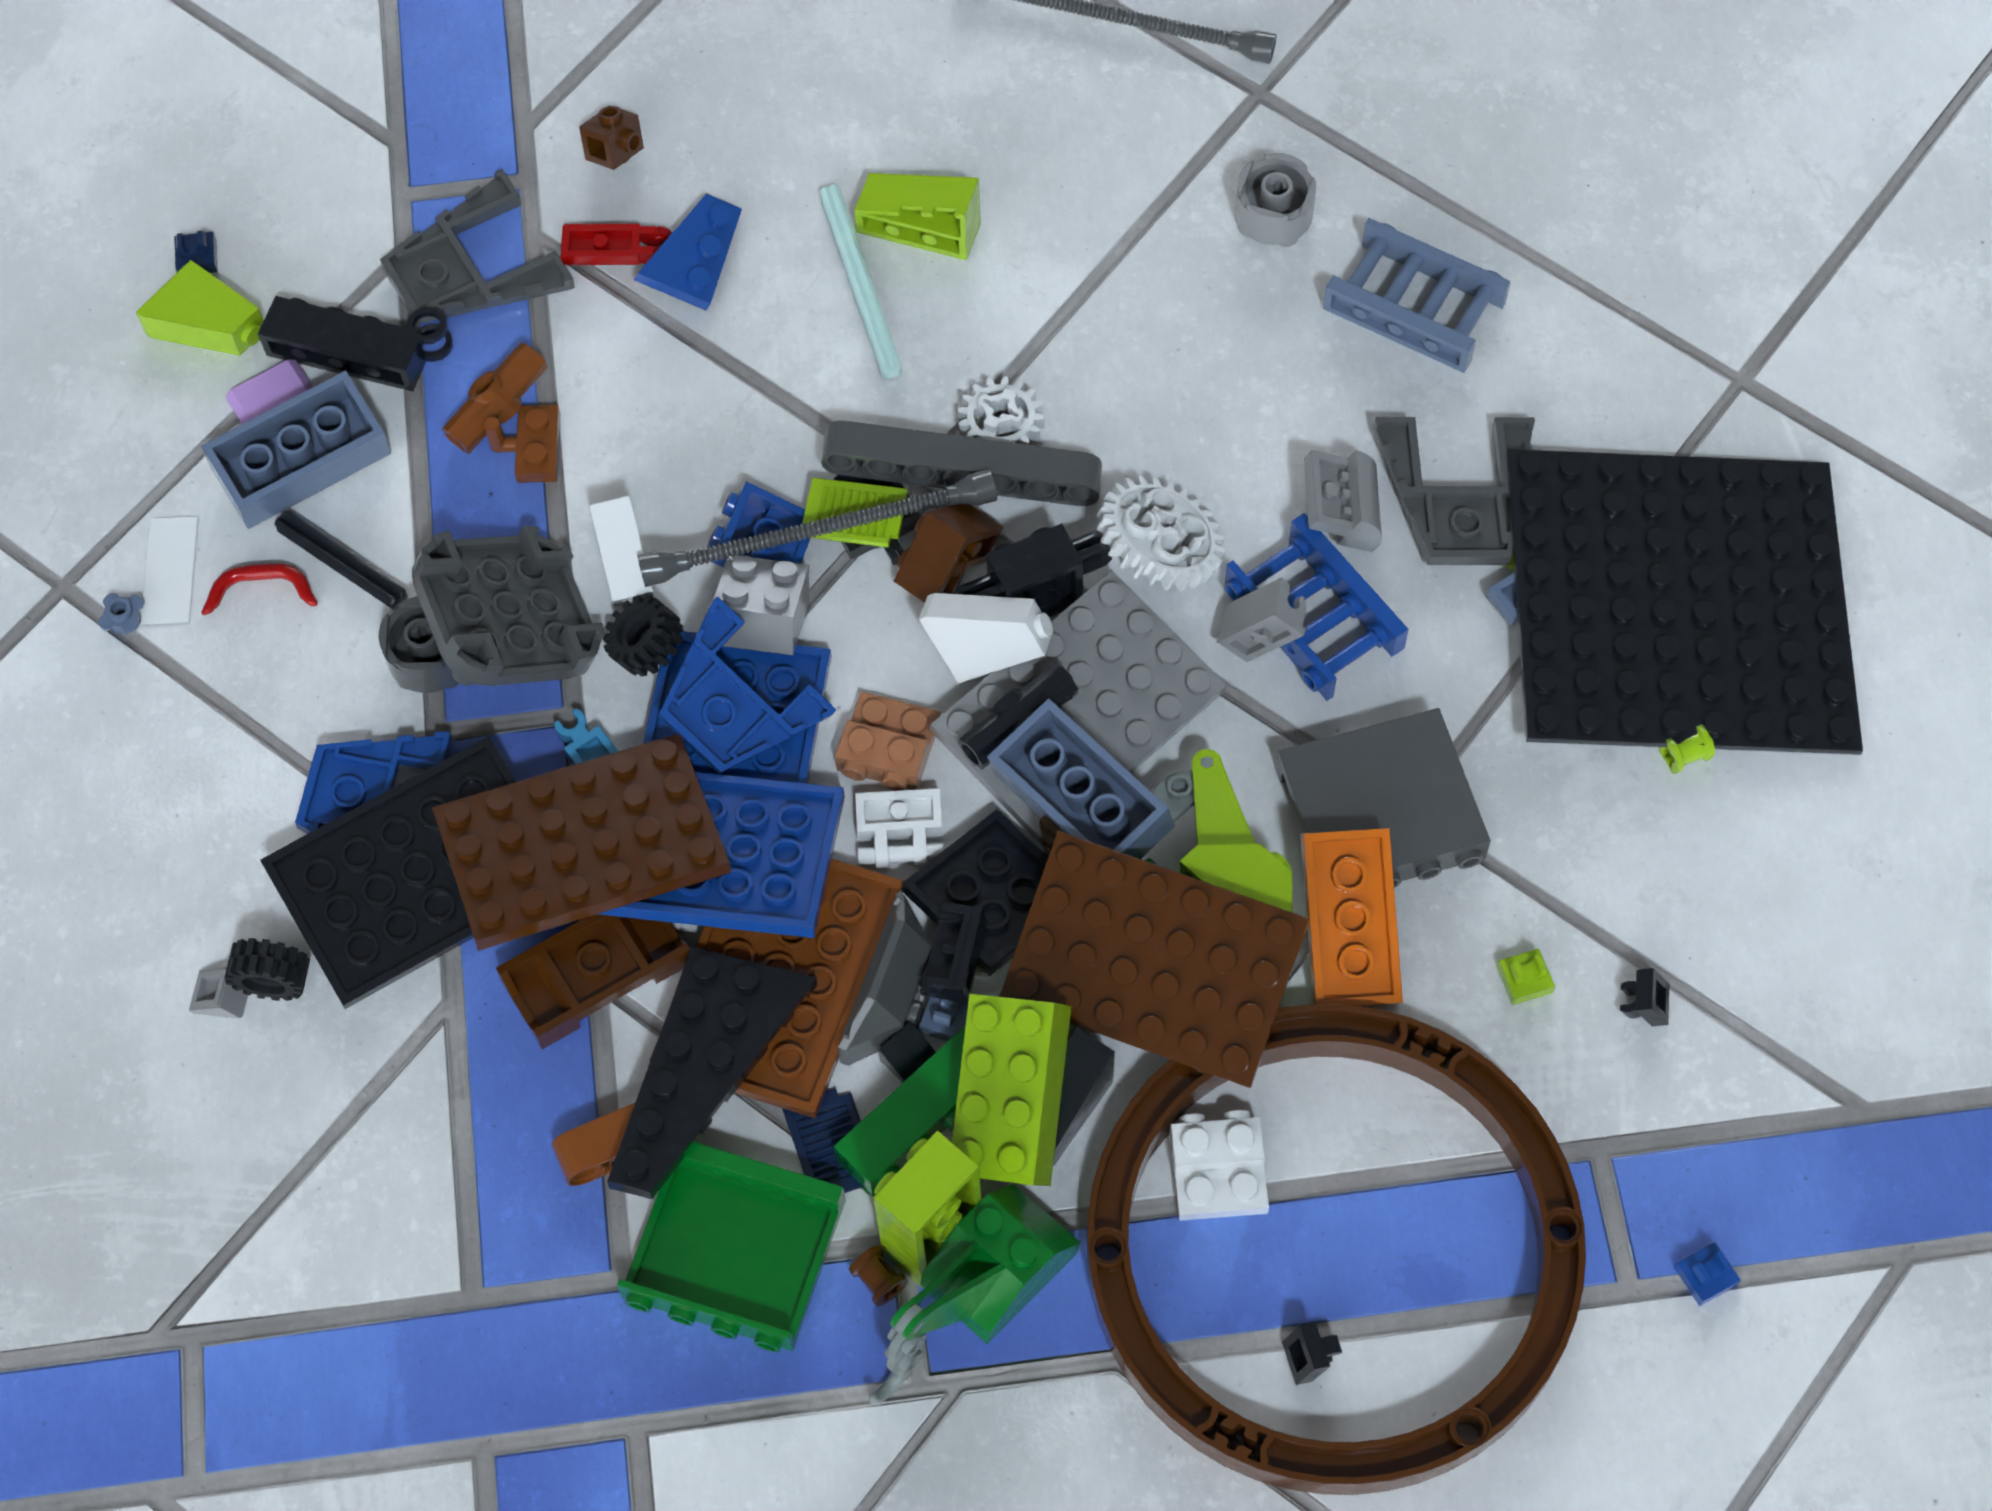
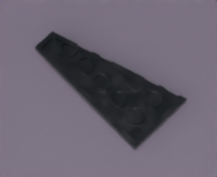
M691 947L608 1177L609 1189L648 1199L654 1198L684 1159V1153L699 1133L703 1134L712 1123L713 1115L723 1102L729 1101L768 1050L767 1046L782 1026H787L795 1015V1009L818 986L817 977Z

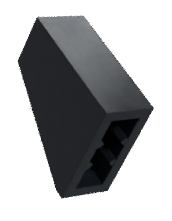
M1079 1028L1075 1030L1067 1043L1053 1165L1057 1163L1110 1088L1114 1078L1115 1051Z

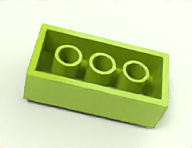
M969 994L952 1143L979 1166L980 1179L1051 1186L1071 1006L1053 1002Z
M938 1130L928 1141L925 1138L920 1139L906 1156L908 1162L896 1174L893 1171L886 1174L874 1190L876 1194L874 1197L881 1248L884 1255L921 1288H923L920 1285L923 1271L954 1227L981 1201L979 1166Z

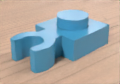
M577 708L572 711L574 719L578 723L574 728L566 729L558 720L554 722L559 739L565 743H570L564 747V751L573 765L618 752L599 725L588 732L585 715Z

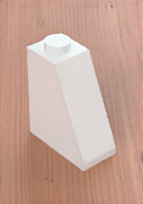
M625 496L589 505L613 604H623L629 601L633 605V597L640 596L644 599L645 595L653 596L652 586H644L637 555L644 553L630 497Z
M933 593L927 596L919 616L920 623L958 684L1045 656L1051 636L1053 635V626L1049 616L1041 612L1034 599Z

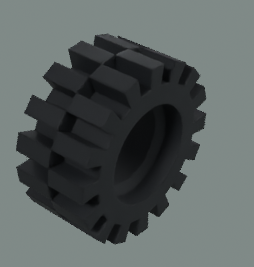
M645 595L644 599L636 596L633 597V605L626 601L622 604L624 610L621 613L615 610L612 614L616 619L614 623L608 621L605 628L610 633L604 634L603 641L607 644L603 647L605 652L609 654L608 656L629 673L635 676L638 674L643 677L647 676L648 671L652 674L659 672L658 665L661 664L666 667L670 663L667 659L668 655L675 656L679 650L674 645L682 643L683 637L678 633L683 632V625L679 623L681 621L680 618L658 599L650 595ZM649 629L646 636L638 642L640 636Z
M248 938V942L241 939L237 943L234 942L232 944L224 979H226V984L232 985L234 990H243V994L249 996L256 994L257 998L265 999V997H270L275 1001H280V998L286 1001L292 1000V998L298 999L303 995L310 958L307 957L306 953L298 952L296 947H285V943L282 942L273 944L268 939H262V942H258L255 938Z

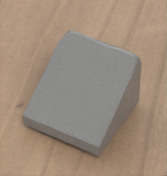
M227 968L199 971L189 1011L195 1014L241 1018L248 995L243 994V990L236 991L232 988V985L226 984L224 977Z

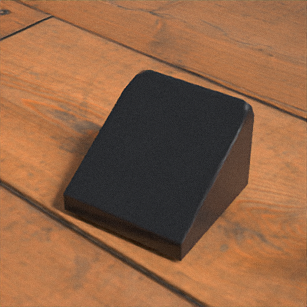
M911 1022L907 1023L879 1049L880 1061L902 1083L936 1053L921 1032Z

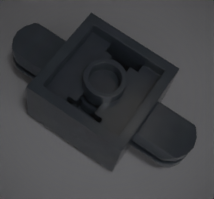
M1062 523L1051 528L1043 527L1034 531L1027 538L1014 543H1003L994 548L992 552L987 553V575L960 585L954 594L1034 599L1041 612L1051 617L1063 612L1083 595V575L1108 565L1113 558L1108 555L1111 549L1109 545L1101 543L1100 540L1103 534L1098 530L1071 540Z

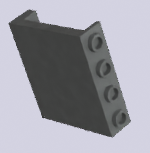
M1440 708L1278 750L1275 769L1280 783L1286 782L1304 833L1390 828L1394 888L1401 881L1418 877L1419 880H1427L1439 875L1442 870L1458 866L1460 869L1471 868L1486 858L1491 840Z

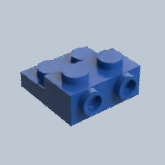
M746 481L738 494L730 492L721 511L728 518L724 527L716 526L707 547L710 546L712 548V545L717 547V544H727L728 541L732 543L733 540H743L745 537L748 539L749 536L753 538L754 535L758 537V534L763 535L765 532L768 534L769 531L774 533V530H784L786 527L789 529L790 526L794 528L795 525H798L799 527V524L803 522L805 509ZM808 537L806 540L801 538V541L796 539V542L791 541L789 544L786 542L785 545L781 543L780 546L776 544L775 547L771 546L769 549L765 547V550L760 548V551H750L748 554L745 552L744 555L740 553L739 556L790 561L801 564L810 539ZM724 557V560L719 558V561L714 560L713 563L724 568L726 558Z

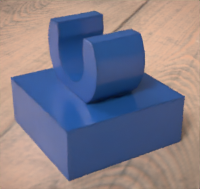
M1716 1242L1681 1260L1674 1268L1699 1307L1738 1286L1741 1281Z

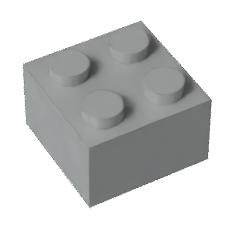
M729 556L726 559L713 600L718 596L745 623L723 646L793 655L809 605V565L790 561L753 558L750 556Z

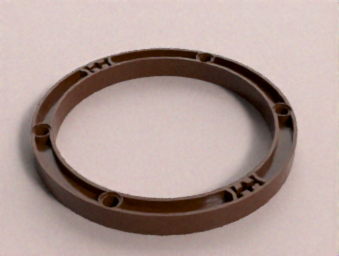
M1310 1004L1283 1007L1278 1010L1259 1067L1285 1060L1309 1057H1343L1392 1067L1415 1076L1444 1092L1474 1116L1499 1144L1512 1164L1525 1191L1533 1216L1538 1248V1277L1535 1300L1529 1323L1516 1351L1499 1374L1479 1394L1456 1411L1432 1424L1409 1433L1378 1440L1327 1442L1292 1436L1271 1430L1240 1416L1202 1390L1173 1360L1149 1323L1133 1278L1128 1245L1131 1207L1139 1180L1152 1153L1162 1137L1171 1128V1124H1174L1200 1098L1217 1086L1229 1081L1170 1059L1147 1080L1127 1105L1114 1126L1102 1152L1093 1181L1088 1211L1087 1264L1090 1289L1098 1321L1110 1351L1123 1374L1148 1408L1170 1430L1189 1445L1224 1467L1257 1481L1289 1490L1316 1494L1359 1495L1386 1492L1419 1484L1455 1469L1478 1456L1495 1443L1527 1412L1546 1386L1566 1349L1577 1319L1584 1288L1586 1247L1579 1195L1567 1160L1554 1134L1537 1108L1496 1065L1467 1044L1438 1028L1407 1016L1380 1009L1345 1004ZM1406 1039L1411 1041L1408 1051L1404 1049ZM1427 1049L1434 1052L1429 1058L1422 1055ZM1447 1059H1450L1448 1068L1444 1069L1443 1066L1446 1064ZM1557 1225L1566 1228L1570 1232L1571 1239L1564 1241L1555 1238L1551 1234L1550 1227ZM1109 1245L1115 1247L1120 1254L1114 1260L1107 1261L1099 1258L1095 1252L1101 1246ZM1220 1423L1219 1433L1216 1432L1214 1440L1210 1439L1209 1437L1213 1434L1216 1424ZM1462 1423L1474 1426L1479 1433V1439L1473 1442L1463 1440L1458 1435L1456 1426ZM1235 1435L1241 1436L1243 1438L1242 1445H1238L1235 1451L1230 1450L1227 1447L1228 1440H1232ZM1256 1443L1262 1444L1258 1455V1462L1251 1460Z

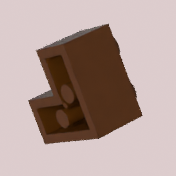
M967 504L946 506L925 512L915 525L914 532L916 536L911 546L905 549L897 562L899 570L893 582L924 603L927 596L933 593L954 594L967 568L986 562V554L992 551L1004 527L972 505Z

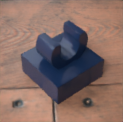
M197 231L195 234L187 235L178 233L174 236L175 268L177 272L190 260L209 273L218 272L217 240L213 231Z

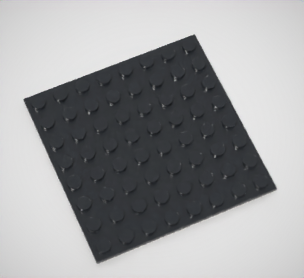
M1508 450L1526 742L1667 747V739L1672 738L1676 744H1680L1687 738L1698 734L1696 727L1703 725L1711 736L1715 749L1862 754L1863 745L1829 462Z

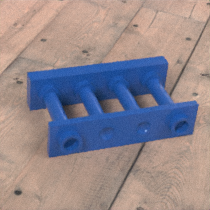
M1303 513L1291 521L1289 545L1245 574L1234 560L1226 564L1224 587L1228 596L1234 601L1257 590L1256 586L1295 560L1305 559L1314 569L1315 574L1290 590L1288 595L1289 605L1294 608L1295 599L1303 596L1306 600L1322 588H1331L1340 598L1341 603L1304 627V636L1280 648L1301 671V676L1308 688L1313 692L1318 691L1328 701L1334 697L1337 680L1334 674L1375 646L1383 647L1393 657L1405 649L1409 629L1321 531L1309 529L1308 516ZM1347 618H1357L1366 628V633L1324 662L1308 646Z

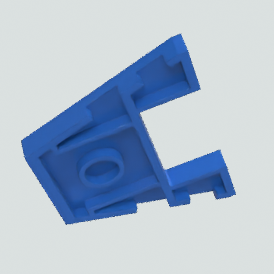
M717 596L707 611L658 717L718 774H721L831 717L836 709L809 684L781 714L776 713L716 655L720 648L745 623Z
M434 732L435 736L416 738L413 735L397 736V740L372 742L371 739L317 745L295 820L297 828L308 834L392 789L400 765L427 770L447 759L452 741L451 732Z

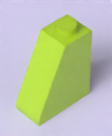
M192 260L184 265L135 312L145 334L150 338L241 356L250 346H254L260 341L258 332L264 321L257 306Z

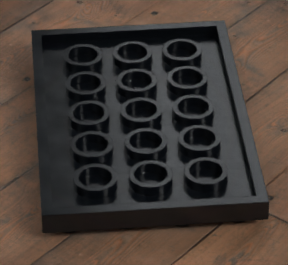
M489 736L260 859L344 1009L474 938L432 807L516 782Z

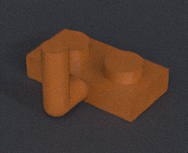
M558 405L521 406L518 410L517 436H504L500 422L496 417H488L484 421L485 432L492 451L496 453L516 452L515 477L517 483L557 482L560 410Z

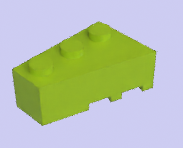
M869 173L854 210L856 233L967 260L981 225L979 178Z

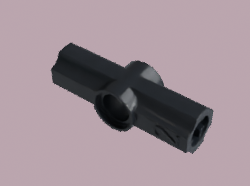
M1054 663L1021 690L1015 688L1005 694L994 705L990 712L991 714L959 738L958 744L966 758L974 766L983 770L990 764L987 756L1048 698L1061 708L1078 694L1079 688L1069 672L1064 667Z

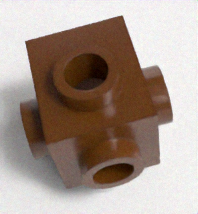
M609 105L579 126L585 160L612 170L626 163L631 157L644 149L638 115L622 110L619 107Z

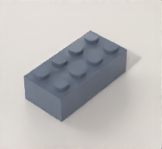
M346 371L201 446L210 468L247 529L260 524L391 454L385 432Z
M1049 698L987 756L997 778L1040 818L1047 815L1069 835L1142 859L1175 827L1169 808Z

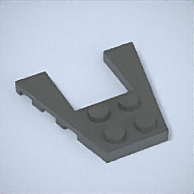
M503 169L497 171L494 174L495 179L482 189L477 186L466 194V201L449 212L446 209L435 218L436 223L422 234L417 231L380 259L383 271L410 314L423 307H434L442 311L447 318L575 288L571 274L556 251L485 283L455 235L521 206L520 196ZM426 316L419 319L416 322V324L430 322L438 319L432 316Z
M1375 417L1373 423L1374 433L1427 565H1509L1513 553V535L1507 453L1509 449L1530 450L1535 417L1494 418L1492 433L1499 486H1423L1415 417Z

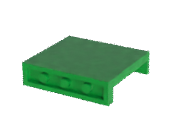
M693 1142L684 1153V1159L658 1192L625 1281L619 1279L617 1283L621 1297L626 1299L625 1304L633 1309L642 1312H650L652 1308L668 1312V1317L671 1320L680 1324L692 1326L697 1321L710 1325L712 1332L725 1338L736 1339L739 1334L755 1339L754 1344L767 1351L780 1352L781 1348L793 1351L846 1202L844 1189L839 1185Z

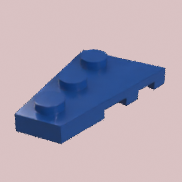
M706 194L637 273L634 281L706 311L711 304L742 209Z

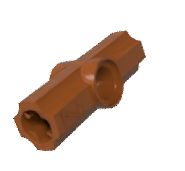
M521 342L495 371L483 374L472 384L468 392L470 398L442 428L447 439L464 453L470 454L486 436L484 421L488 417H496L500 424H503L518 412L522 403L520 398L548 368L546 361L538 352Z

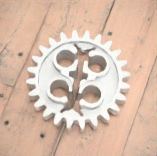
M1139 476L1135 483L1129 478H1126L1122 485L1116 483L1112 490L1108 491L1100 504V510L1096 514V517L1100 519L1096 529L1105 533L1100 541L1103 544L1113 546L1108 553L1109 556H1120L1123 559L1119 567L1123 569L1131 566L1134 568L1133 577L1135 579L1143 574L1147 576L1149 586H1152L1156 580H1159L1164 590L1167 591L1172 583L1175 584L1180 592L1184 591L1187 585L1196 589L1200 582L1207 583L1222 562L1221 557L1225 553V549L1221 547V544L1225 537L1216 534L1220 528L1219 523L1208 521L1213 512L1211 510L1201 511L1198 508L1201 503L1200 499L1190 501L1187 498V489H1183L1178 493L1174 491L1173 482L1170 481L1166 487H1163L1157 477H1154L1150 484L1147 483L1143 476ZM1144 512H1147L1139 525L1133 522L1134 519L1140 520ZM1183 541L1189 545L1188 547L1183 546L1179 553L1174 555Z

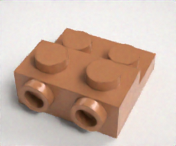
M861 692L851 721L847 720L835 754L837 771H840L847 778L856 781H863L867 778L882 782L885 787L895 791L905 789L917 790L935 740V735L929 730L930 724L941 715V712Z

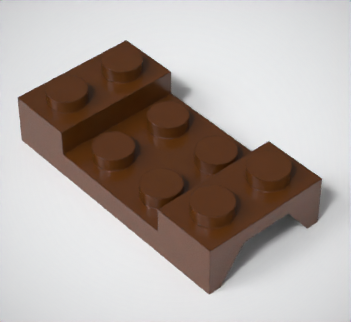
M596 914L581 919L496 967L502 984L541 1049H544L580 1028L578 1021L652 979L658 984L683 970L690 948L685 941L680 939L670 922Z

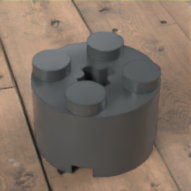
M418 596L399 603L400 607L390 616L388 613L384 617L378 634L382 653L397 684L403 689L420 693H430L456 687L459 683L454 680L452 670L447 666L439 652Z

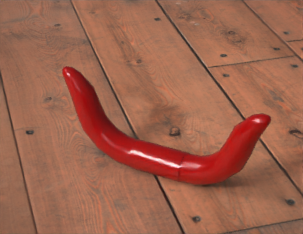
M284 563L251 564L234 567L223 572L213 582L201 614L208 615L220 605L227 589L242 581L285 579L294 585L299 597L310 606H317L318 602L312 593L306 576L296 567Z

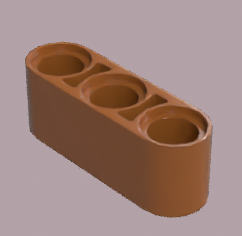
M635 1103L566 1131L554 1139L552 1147L569 1186H580L610 1174Z

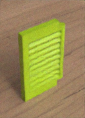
M812 477L802 524L804 525L806 522L809 524L810 521L815 523V520H825L827 517L830 519L831 516L835 518V515L840 517V514L845 515L847 512L850 514L851 511L866 510L867 507L871 509L874 506L876 508V505L881 507V504L886 505L888 502L891 504L892 501L896 503L897 500H906L909 492L905 488ZM904 514L903 516L898 515V517L893 516V518L888 517L887 520L883 518V521L878 519V522L873 521L871 524L868 522L867 525L863 523L862 526L847 527L846 530L842 528V531L837 529V532L832 531L830 534L827 532L826 535L822 533L821 536H818L817 534L816 537L812 536L811 538L889 548L891 538L899 539Z

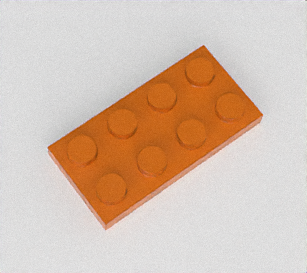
M1390 828L1301 834L1306 916L1310 919L1307 930L1313 1004L1364 1006L1403 1003Z

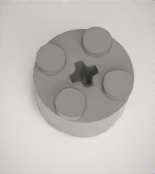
M1284 153L1266 154L1265 159L1255 163L1252 160L1247 163L1239 175L1235 210L1238 229L1242 235L1251 237L1258 242L1289 247L1296 244L1298 238L1311 225L1316 181L1314 176L1312 178L1311 174L1307 171L1308 166L1302 160Z

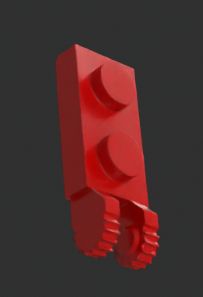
M564 224L562 228L560 258L564 265H640V263L645 265L672 232L664 226H640V224Z

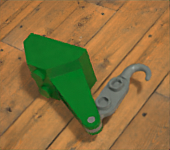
M1014 1184L987 1194L954 1227L923 1271L920 1285L924 1289L907 1301L891 1319L890 1325L892 1329L887 1335L891 1344L884 1354L887 1357L886 1367L891 1370V1373L875 1393L869 1394V1402L871 1404H879L885 1401L903 1384L910 1371L919 1363L924 1355L919 1348L927 1338L925 1333L962 1321L988 1344L1078 1253L1081 1242Z

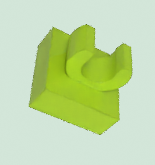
M1539 948L1498 961L1497 970L1512 1006L1554 992L1555 984Z

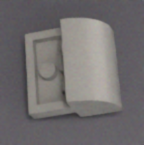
M1311 450L1304 457L1309 529L1336 534L1338 545L1373 552L1382 541L1375 461L1369 455L1357 450L1349 458Z

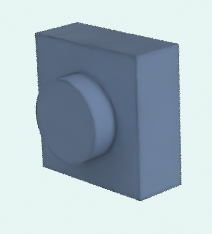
M1514 572L1489 587L1486 594L1487 598L1511 626L1518 623Z

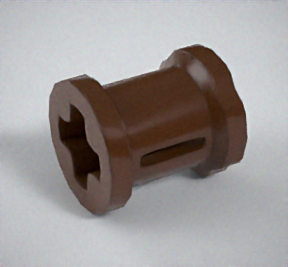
M875 1245L858 1256L848 1270L853 1277L861 1279L873 1294V1303L879 1307L895 1298L905 1288L908 1279L905 1275H898L883 1257V1249L879 1245Z

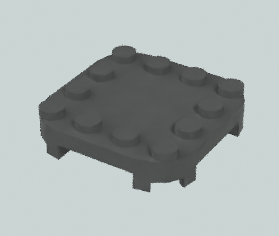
M523 526L518 536L453 540L450 531L435 534L433 540L422 549L412 567L413 585L439 652L447 666L452 670V676L457 683L465 686L472 684L498 686L569 679L587 672L598 653L600 643L605 635L602 623H592L568 567L574 556L566 544L559 548L551 540L537 534L539 527Z

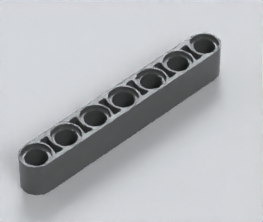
M834 421L828 424L825 429L821 458L822 467L826 471L837 475L945 489V486L956 484L969 474L990 469L995 482L997 496L1073 506H1090L1097 503L1100 498L1102 461L1094 454L851 421Z

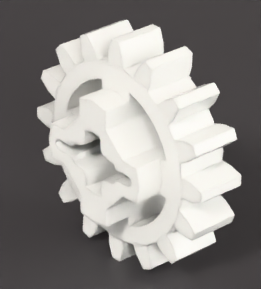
M1003 376L1001 384H995L990 377L987 378V387L981 388L979 385L974 384L972 385L973 396L965 394L962 396V407L958 408L957 411L960 436L1030 445V441L1039 442L1040 429H1044L1043 402L1036 401V391L1034 389L1027 390L1026 392L1023 391V381L1019 380L1012 386L1009 385L1008 377ZM975 418L978 419V425L984 427L983 430L977 426Z

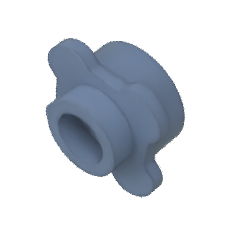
M111 593L103 599L105 609L103 616L98 619L99 626L103 630L109 631L112 629L116 633L127 634L139 627L141 621L139 610L144 606L140 596L119 597L117 594ZM120 610L125 611L123 614L118 615V612Z

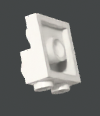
M1234 1110L1223 1114V1120L1206 1121L1203 1114H1187L1179 1118V1123L1171 1124L1170 1142L1179 1221L1268 1214L1269 1203L1264 1169L1265 1154L1260 1117L1250 1118L1248 1111Z

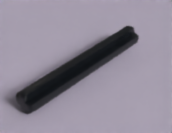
M284 511L275 520L274 525L277 532L391 609L397 610L400 607L399 603L408 598L405 588L292 512Z

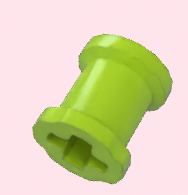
M1703 725L1696 727L1698 734L1687 738L1682 743L1676 744L1672 738L1666 740L1667 747H1659L1660 754L1673 774L1681 772L1685 765L1703 759L1708 761L1713 759L1715 746Z

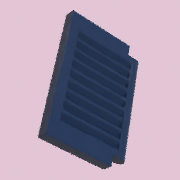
M836 1088L827 1091L816 1119L782 1108L804 1175L842 1186L844 1194L863 1187L836 1161L834 1146L861 1122L851 1093L838 1096Z

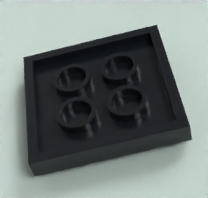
M996 809L902 882V892L936 925L938 924V915L942 903L983 907L988 923L978 965L991 976L1014 956L1048 857Z

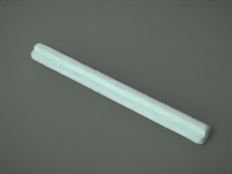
M837 184L823 186L820 189V199L881 376L886 380L899 377L902 374V365L842 192Z

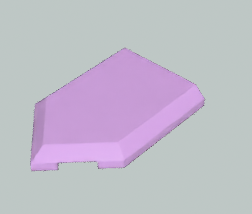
M287 359L232 388L227 394L226 399L241 423L244 424L313 388V385L298 362Z

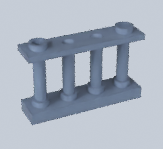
M1368 218L1365 223L1362 246L1368 250L1349 280L1345 281L1334 275L1326 286L1323 309L1465 373L1472 361L1476 340L1469 337L1488 303L1503 309L1506 304L1511 281L1503 278L1497 272L1482 269L1399 232L1389 224L1379 223ZM1383 255L1403 264L1386 294L1380 297L1362 288ZM1418 271L1438 280L1420 312L1416 313L1398 305ZM1453 287L1474 296L1455 329L1433 321Z

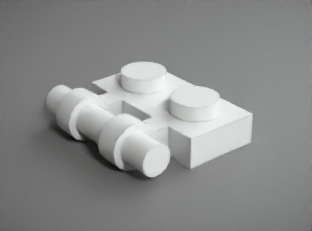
M940 788L855 793L858 839L874 838L875 847L858 848L859 865L876 864V868H889V863L914 862L915 866H923L927 864V861H931L944 851L943 843L926 844V835L943 834ZM913 836V845L888 846V837Z

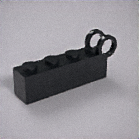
M275 296L258 332L266 356L282 360H296L298 364L339 374L346 371L351 377L412 392L416 387L426 361H440L447 357L453 348V340L450 332L447 330L446 317L442 311L434 307L417 309L409 316L407 325L398 326L382 322L374 316L367 315L361 317L346 313L337 307L324 308L309 304L300 298L287 299ZM432 316L440 321V325L431 324L420 328L417 332L414 330L416 322L423 317ZM443 337L446 339L444 347L437 352L430 353L422 349L421 344H433L440 341Z

